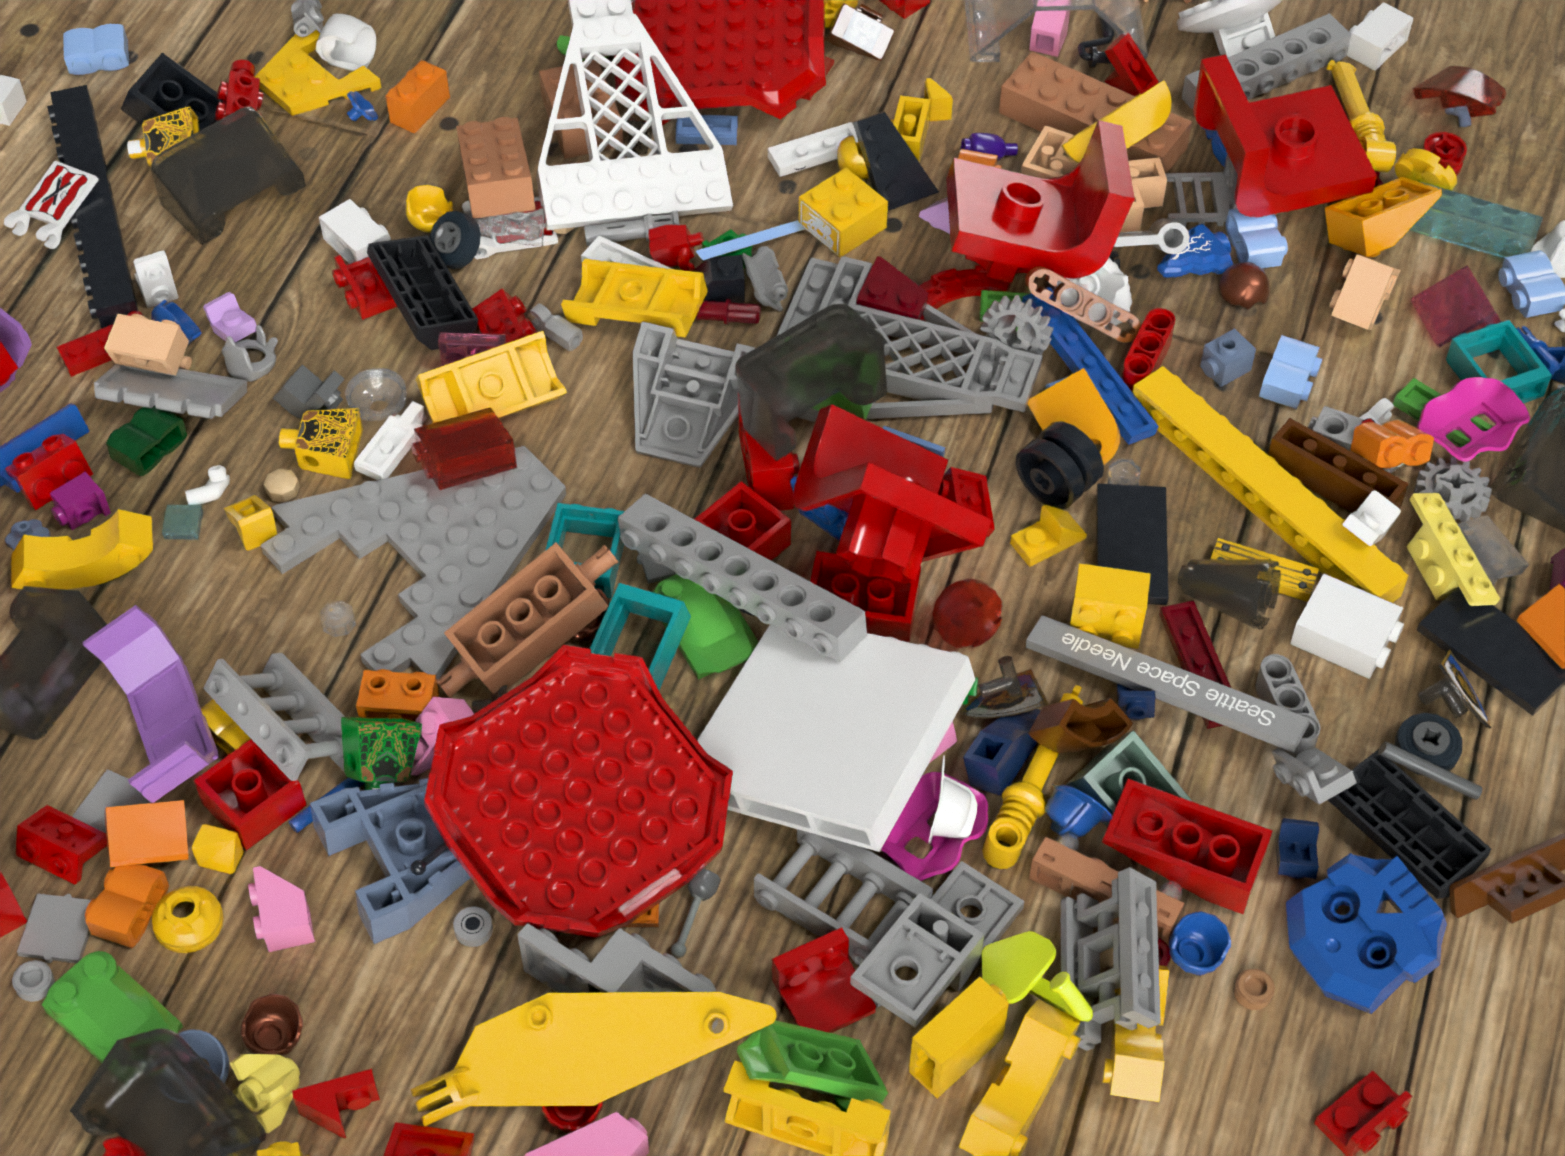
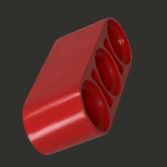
M1155 308L1149 311L1125 358L1121 379L1132 393L1136 383L1160 368L1171 346L1176 319L1174 314L1167 309Z

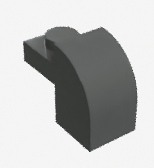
M301 365L275 394L273 399L289 413L302 419L303 413L306 411L336 409L343 400L340 396L341 392L337 388L344 381V378L334 370L324 381H321L304 365Z

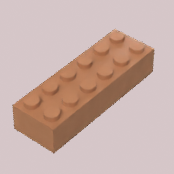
M1032 51L1001 86L999 113L1040 132L1044 126H1048L1076 135L1135 96ZM1170 112L1167 120L1160 128L1126 149L1128 161L1160 157L1165 173H1168L1188 147L1192 121Z

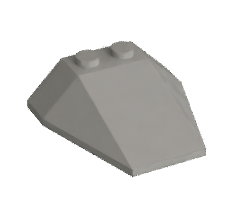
M642 321L633 349L636 453L701 468L738 416V393L755 391L760 385L769 351L737 343L733 352L677 339L673 328Z

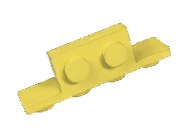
M1414 493L1409 500L1423 525L1406 547L1435 599L1445 600L1459 586L1469 605H1496L1500 597L1439 493Z

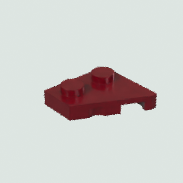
M877 256L859 292L856 305L920 320L928 303L929 293L884 258Z

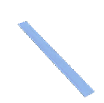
M796 220L697 250L696 253L702 260H706L804 230V228Z

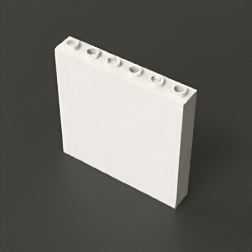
M770 624L697 741L707 754L733 770L727 810L880 852L975 682V677L969 657L959 652L943 651L931 648L925 644L917 645L900 641L894 637H883L867 633V636L841 662H838L827 655L819 654L813 647L804 642L790 638L784 631Z

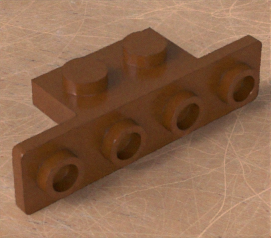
M1565 833L1451 884L1449 887L1451 913L1456 918H1460L1489 905L1510 923H1515L1564 900L1565 875L1560 871L1565 869Z

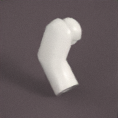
M217 465L209 468L208 476L210 479L205 486L185 491L189 507L212 502L221 497L230 482V476L226 475L224 466Z

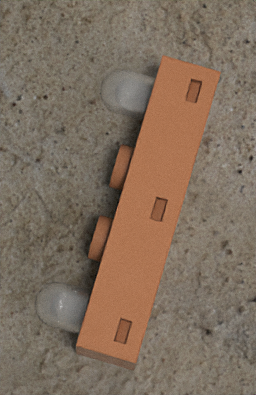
M1070 832L1060 834L1056 841L1047 837L1044 838L1032 859L1029 879L1076 901L1077 896L1082 893L1099 901V903L1112 898V880L1118 878V871L1108 867L1105 862L1098 858H1089L1077 852L1079 840L1075 834ZM1167 881L1162 884L1159 891L1156 890L1158 938L1166 944L1169 943V937L1173 928L1181 919L1185 904L1180 901L1183 894L1182 888L1175 881Z

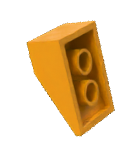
M1400 177L1375 187L1373 193L1350 197L1327 206L1324 209L1329 243L1368 258L1376 257L1381 254V251L1393 247L1442 196V190Z

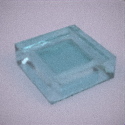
M167 505L162 529L164 539L199 540L203 518L202 506Z

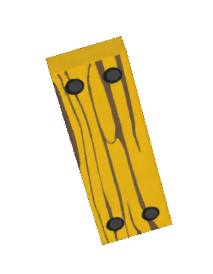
M1218 538L1207 571L1308 602L1319 568Z

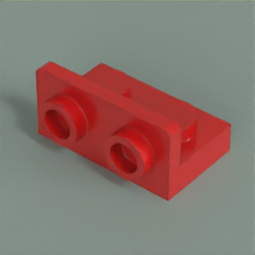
M503 288L472 308L478 318L477 324L489 350L537 333L534 325L523 314L527 310L520 298L516 295L511 297Z
M950 467L943 476L938 495L992 519L986 536L989 537L995 530L986 475Z
M49 805L44 806L17 825L16 855L74 885L82 879L83 864L107 847L106 833Z
M1371 1071L1318 1115L1314 1124L1345 1156H1353L1359 1150L1366 1154L1382 1138L1379 1133L1388 1126L1394 1130L1406 1120L1410 1114L1407 1107L1413 1096L1407 1090L1399 1096L1374 1071Z

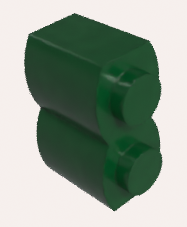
M154 405L152 408L143 407L137 410L129 423L115 429L110 434L106 445L112 460L138 476H143L154 469L164 455L170 454L177 449L187 437V432L183 419L170 411L158 410Z

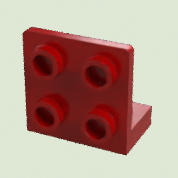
M842 927L772 958V981L798 1026L833 1033L876 1012V1005L872 998L850 984L851 976L856 970L848 958L849 938Z

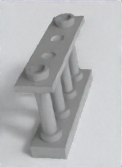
M283 653L271 654L262 673L239 676L224 659H217L203 689L291 781L298 779L307 759L329 756L344 771L341 717L345 716ZM263 688L271 697L260 698L253 689ZM285 710L293 720L283 721L275 711ZM307 733L316 743L305 744L296 734Z
M797 829V843L800 844V847L775 879L771 881L759 873L754 877V897L765 909L778 911L819 937L842 927L849 938L848 955L859 966L919 893H922L929 899L932 898L933 888L866 848ZM812 855H819L829 861L831 866L805 900L787 891L788 885ZM850 874L862 881L863 885L835 920L817 908L842 875ZM882 893L894 900L895 904L869 939H866L849 927L874 894Z

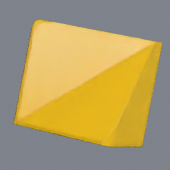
M926 78L924 99H930L929 121L951 120L952 96L933 79Z
M202 824L192 845V851L198 866L227 874L235 872L244 853L237 832L207 824Z

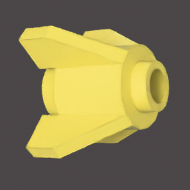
M241 1054L231 1061L230 1065L237 1079L243 1080V1083L226 1096L229 1102L242 1101L253 1112H258L262 1109L263 1111L257 1114L256 1117L264 1133H270L281 1125L293 1098L292 1090H296L299 1087V1068L292 1059L281 1055Z

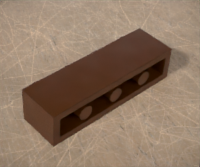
M1289 418L1271 440L1268 455L1272 456L1291 476L1298 478L1302 485L1351 513L1357 511L1374 490L1401 509L1409 485L1407 482L1299 422Z

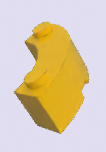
M118 509L106 522L91 529L90 536L72 540L69 536L39 537L24 534L11 554V588L26 590L29 593L54 592L96 586L124 575L137 567L153 551L152 517Z
M1160 965L1161 1024L1159 1026H1163L1169 969L1167 966ZM1121 987L1115 989L1116 996L1121 995ZM1113 1019L1110 1059L1105 1058L1102 1083H1108L1110 1086V1095L1155 1102L1160 1101L1165 1061L1163 1040H1161L1162 1035L1156 1033V1026L1148 1029L1137 1023V1029L1129 1030L1116 1024L1115 1019Z
M1040 999L1034 1003L1025 1014L1005 1058V1062L1011 1066L1006 1065L1003 1068L996 1083L991 1084L985 1096L971 1114L959 1145L961 1149L974 1156H1021L1028 1142V1137L1024 1135L1047 1096L1064 1059L1071 1060L1079 1046L1081 1038L1075 1034L1081 1023L1080 1020Z

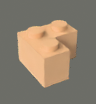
M1044 126L1021 166V174L1051 179L1071 172L1079 163L1073 161L1065 153L1061 145L1068 142V139L1074 135Z
M1160 157L1128 161L1135 199L1120 232L1140 231L1144 208L1163 206L1167 177Z
M1356 254L1355 259H1349L1344 268L1342 277L1346 278L1342 290L1337 289L1332 297L1330 307L1334 310L1331 316L1367 330H1372L1384 300L1389 299L1401 270Z

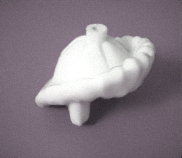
M1108 258L1103 267L1091 275L1081 278H1066L1130 312L1132 298L1128 276L1124 275L1116 262H1113L1110 258ZM1069 288L1063 291L1060 298L1065 306H1071L1076 302L1078 296L1075 289ZM1096 303L1090 307L1088 312L1090 319L1097 321L1103 318L1105 315L1103 304ZM1113 316L1110 321L1114 325L1122 323Z

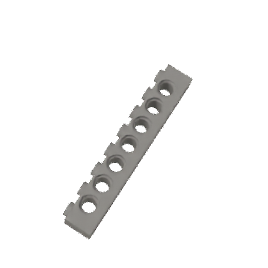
M646 493L618 517L620 538L626 547L648 556L656 564L668 567L680 577L697 583L707 592L717 594L729 601L734 607L746 610L758 617L763 623L775 626L784 631L790 638L804 642L821 655H827L841 662L867 636L864 610Z

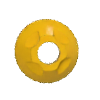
M184 886L170 891L157 903L152 915V926L157 940L163 947L176 953H191L205 948L219 935L224 921L223 910L217 898L210 891L198 886ZM188 901L195 905L193 912L187 917L179 918L173 915V909L181 902Z

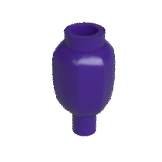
M973 133L969 138H963L961 141V149L998 155L997 161L1001 160L1005 155L1016 156L1018 153L1017 143H1005L1000 136L991 133Z

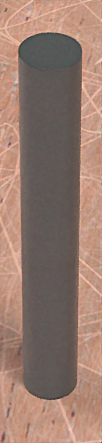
M1384 741L1379 748V755L1474 800L1481 796L1482 786L1391 743Z

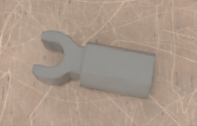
M538 303L530 310V313L536 317L531 321L534 327L540 331L544 330L548 338L566 350L573 351L582 342L583 335L581 329L560 315H552L544 305Z

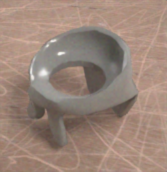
M260 325L256 326V340L245 339L234 342L232 337L228 336L226 338L225 345L221 351L225 357L227 371L236 379L252 382L267 375L275 365L276 354L274 349L278 340L276 337H272L266 342V335ZM246 349H259L265 354V358L262 361L251 363Z

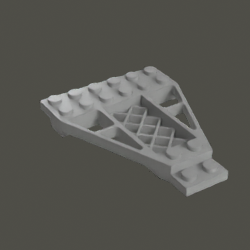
M841 256L839 263L836 264L811 257L770 349L761 383L756 389H769L765 387L764 380L784 334L862 344L879 339L883 345L880 346L881 357L890 355L894 361L883 365L884 376L866 419L991 413L994 405L1025 412L1043 356L1010 348L997 339L978 335L929 304L926 305L923 312L924 319L928 322L856 305L857 297L872 268V263ZM856 328H861L869 331L859 334ZM887 335L901 339L891 342ZM918 343L930 345L932 347L922 350ZM910 347L914 354L902 358L898 351ZM950 351L962 353L963 355L954 358ZM942 355L946 361L934 366L930 359ZM921 362L925 370L913 374L909 367ZM970 364L967 373H965L962 366ZM953 370L957 378L945 382L941 375ZM881 392H889L920 400L876 403ZM779 393L780 400L787 401L790 416L816 421L819 411Z

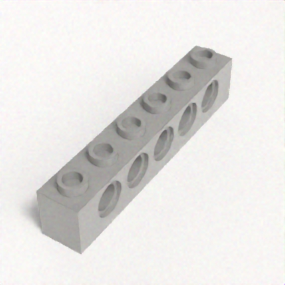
M1329 13L1228 57V60L1249 100L1263 93H1268L1283 84L1293 82L1295 79L1310 72H1315L1328 65L1331 60L1335 62L1342 60L1347 55L1351 33ZM1200 70L1185 76L1181 99L1192 110L1194 109Z

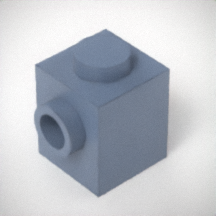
M1234 328L1204 345L1200 367L1207 377L1212 378L1222 387L1251 371L1256 348Z

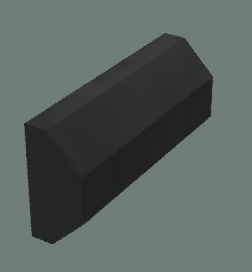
M428 235L368 243L367 255L418 341L430 350L454 347L476 330L477 316Z
M1377 749L1352 769L1357 783L1328 799V801L1392 859L1398 856L1418 882L1436 899L1447 898L1450 896V885L1474 874L1489 856L1491 848L1394 762L1379 755V749Z

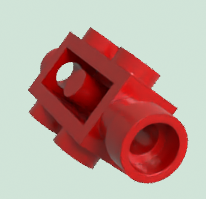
M243 59L236 60L231 64L227 81L220 82L217 99L223 100V103L219 102L217 105L215 120L221 121L220 130L227 131L233 138H242L244 136L250 138L253 130L258 131L262 114L257 112L261 108L264 94L259 91L260 78L254 77V65Z

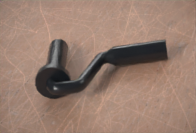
M1102 10L1098 14L1104 38L1081 42L1078 45L1080 58L1087 60L1090 68H1095L1097 63L1112 64L1105 52L1097 51L1095 47L1109 44L1113 40L1114 29L1108 10ZM1086 48H1090L1089 53H1086Z

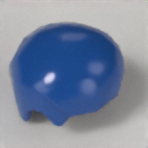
M163 300L152 310L151 320L158 322L170 320L177 323L189 340V345L202 334L201 330L177 304L169 302L164 305L167 301Z
M1199 911L1187 914L1173 928L1168 943L1169 954L1173 962L1185 972L1201 976L1215 971L1223 963L1231 948L1232 941L1227 926L1216 915Z

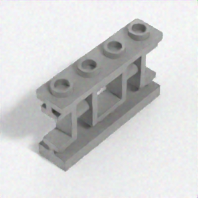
M1129 867L1118 872V878L1112 880V898L1099 903V901L1083 893L1077 896V901L1070 897L1061 899V972L1070 974V980L1093 1010L1092 1020L1089 1022L1081 1021L1075 1034L1081 1038L1078 1047L1086 1051L1093 1049L1096 1044L1101 1043V1024L1115 1019L1116 1024L1129 1030L1137 1029V1023L1148 1029L1161 1024L1156 881ZM1119 917V923L1114 925L1113 919ZM1098 926V932L1093 934V928ZM1113 948V968L1100 973V953ZM1121 987V995L1115 996V989ZM1099 996V1003L1094 1005V998Z

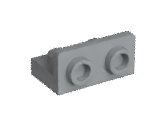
M1279 747L1272 751L1276 761L1273 769L1278 779L1283 784L1288 783L1295 788L1300 796H1307L1319 805L1357 783L1352 770L1316 747L1299 753L1296 758Z

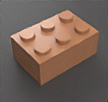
M592 60L586 68L597 77L603 73L600 64L595 60ZM573 64L569 67L557 119L582 117ZM563 66L539 71L541 97L549 119ZM585 78L588 91L593 83ZM597 88L591 97L604 106L611 96ZM614 102L609 110L621 118ZM590 106L593 119L598 111ZM602 116L596 124L608 134L616 126L615 123L605 116ZM576 128L554 131L564 159L588 154L584 129ZM621 128L614 138L623 144V131ZM595 134L597 147H599L603 139ZM608 144L604 150L613 149L614 147Z

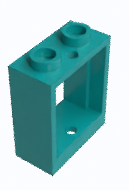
M1510 320L1498 324H1489L1482 329L1470 333H1462L1452 338L1446 361L1460 380L1473 377L1487 378L1473 358L1499 349L1518 374L1501 380V382L1513 390L1522 403L1544 397L1552 374Z
M557 503L545 551L556 542L563 548L566 532L613 537L610 551L619 563L612 566L594 581L595 589L599 588L607 598H612L624 548V543H622L620 538L618 517L625 511L613 508L587 507L580 504Z
M619 583L590 647L591 653L611 656L630 612L668 623L649 668V672L658 690H660L691 615L684 601Z

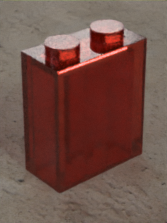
M491 407L414 429L416 442L411 443L413 456L417 463L422 462L426 478L428 480L433 479L439 490L517 468L513 438Z

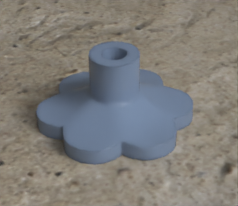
M1481 104L1461 105L1447 108L1445 113L1457 116L1459 127L1471 126V115L1482 111L1483 106Z
M37 519L20 521L12 526L11 533L5 537V542L14 551L24 534L50 537V532Z

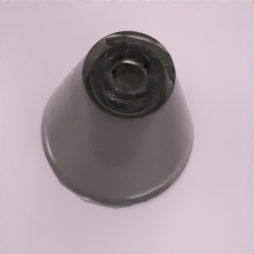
M1191 559L1187 565H1182L1178 575V585L1182 586L1184 594L1252 628L1260 630L1264 629L1270 618L1264 617L1267 608H1275L1280 588L1281 571L1274 569L1279 565V562L1271 559Z

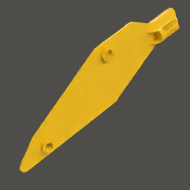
M721 992L547 993L475 1026L453 1070L410 1090L412 1096L417 1097L447 1085V1087L419 1099L415 1103L418 1112L436 1108L451 1100L454 1101L422 1116L421 1120L424 1127L467 1107L594 1106L773 1024L777 1018V1012L770 1005ZM717 1019L724 1021V1029L720 1033H714L712 1030V1024Z

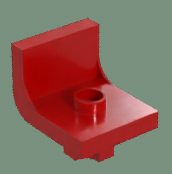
M1226 54L1201 59L1193 109L1194 117L1201 127L1208 130H1217L1238 175L1234 202L1240 213L1249 217H1263L1373 193L1377 174L1331 85L1249 102Z
M1098 120L1081 162L1071 172L1057 178H1038L954 158L946 177L951 252L964 254L965 259L980 264L986 270L987 277L1008 282L1013 281L1015 274L1028 273L1031 269L1040 266L1048 268L1065 278H1081L1098 271L1107 262L1135 199L1123 126Z
M833 404L819 409L795 483L793 501L796 508L803 511H809L829 504L849 513L836 551V555L847 560V568L869 578L882 577L901 584L913 582L917 579L922 562L984 546L992 520L938 495L948 459Z

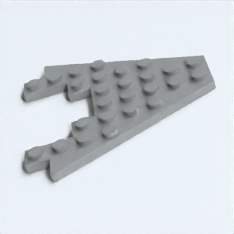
M525 446L378 481H366L361 485L277 504L272 507L273 514L286 529L261 544L263 554L284 574L339 538L359 559L389 542L422 577L421 580L398 594L400 603L415 619L361 653L362 663L369 670L373 671L387 669L392 672H403L410 666H413L418 672L436 675V678L439 679L458 652L444 632L506 583L555 512L557 503H561L566 496V487Z

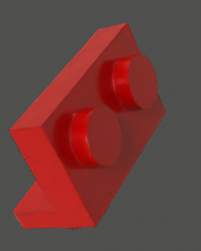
M341 255L334 257L336 269L332 270V275L338 288L344 287V295L351 310L356 308L362 320L398 307L369 257L348 265L345 264Z
M65 434L52 435L42 442V446L32 452L20 454L12 461L13 464L5 468L7 474L16 480L27 502L34 510L52 501L50 495L52 491L82 473L86 472L89 476L93 475L76 441Z

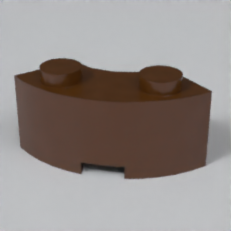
M1073 698L1043 707L1028 734L1047 749L1069 754L1113 743L1127 733L1133 722L1112 698L1087 705H1082Z

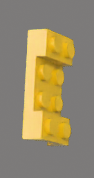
M584 259L582 262L581 286L574 300L563 299L561 306L566 320L570 323L597 326L600 318L642 323L643 321L673 328L677 337L686 338L708 291L704 275L700 272Z
M543 331L419 374L415 379L439 442L527 408H533L556 400L567 393L565 386L557 378L550 361Z
M734 1061L724 1086V1092L731 1094L725 1123L825 1156H884L888 1145L891 1111L885 1109L882 1104L870 1099L860 1101L851 1098L847 1112H843L839 1107L830 1102L819 1101L816 1103L803 1099L797 1092L786 1088L776 1090L771 1081L750 1079L742 1062Z

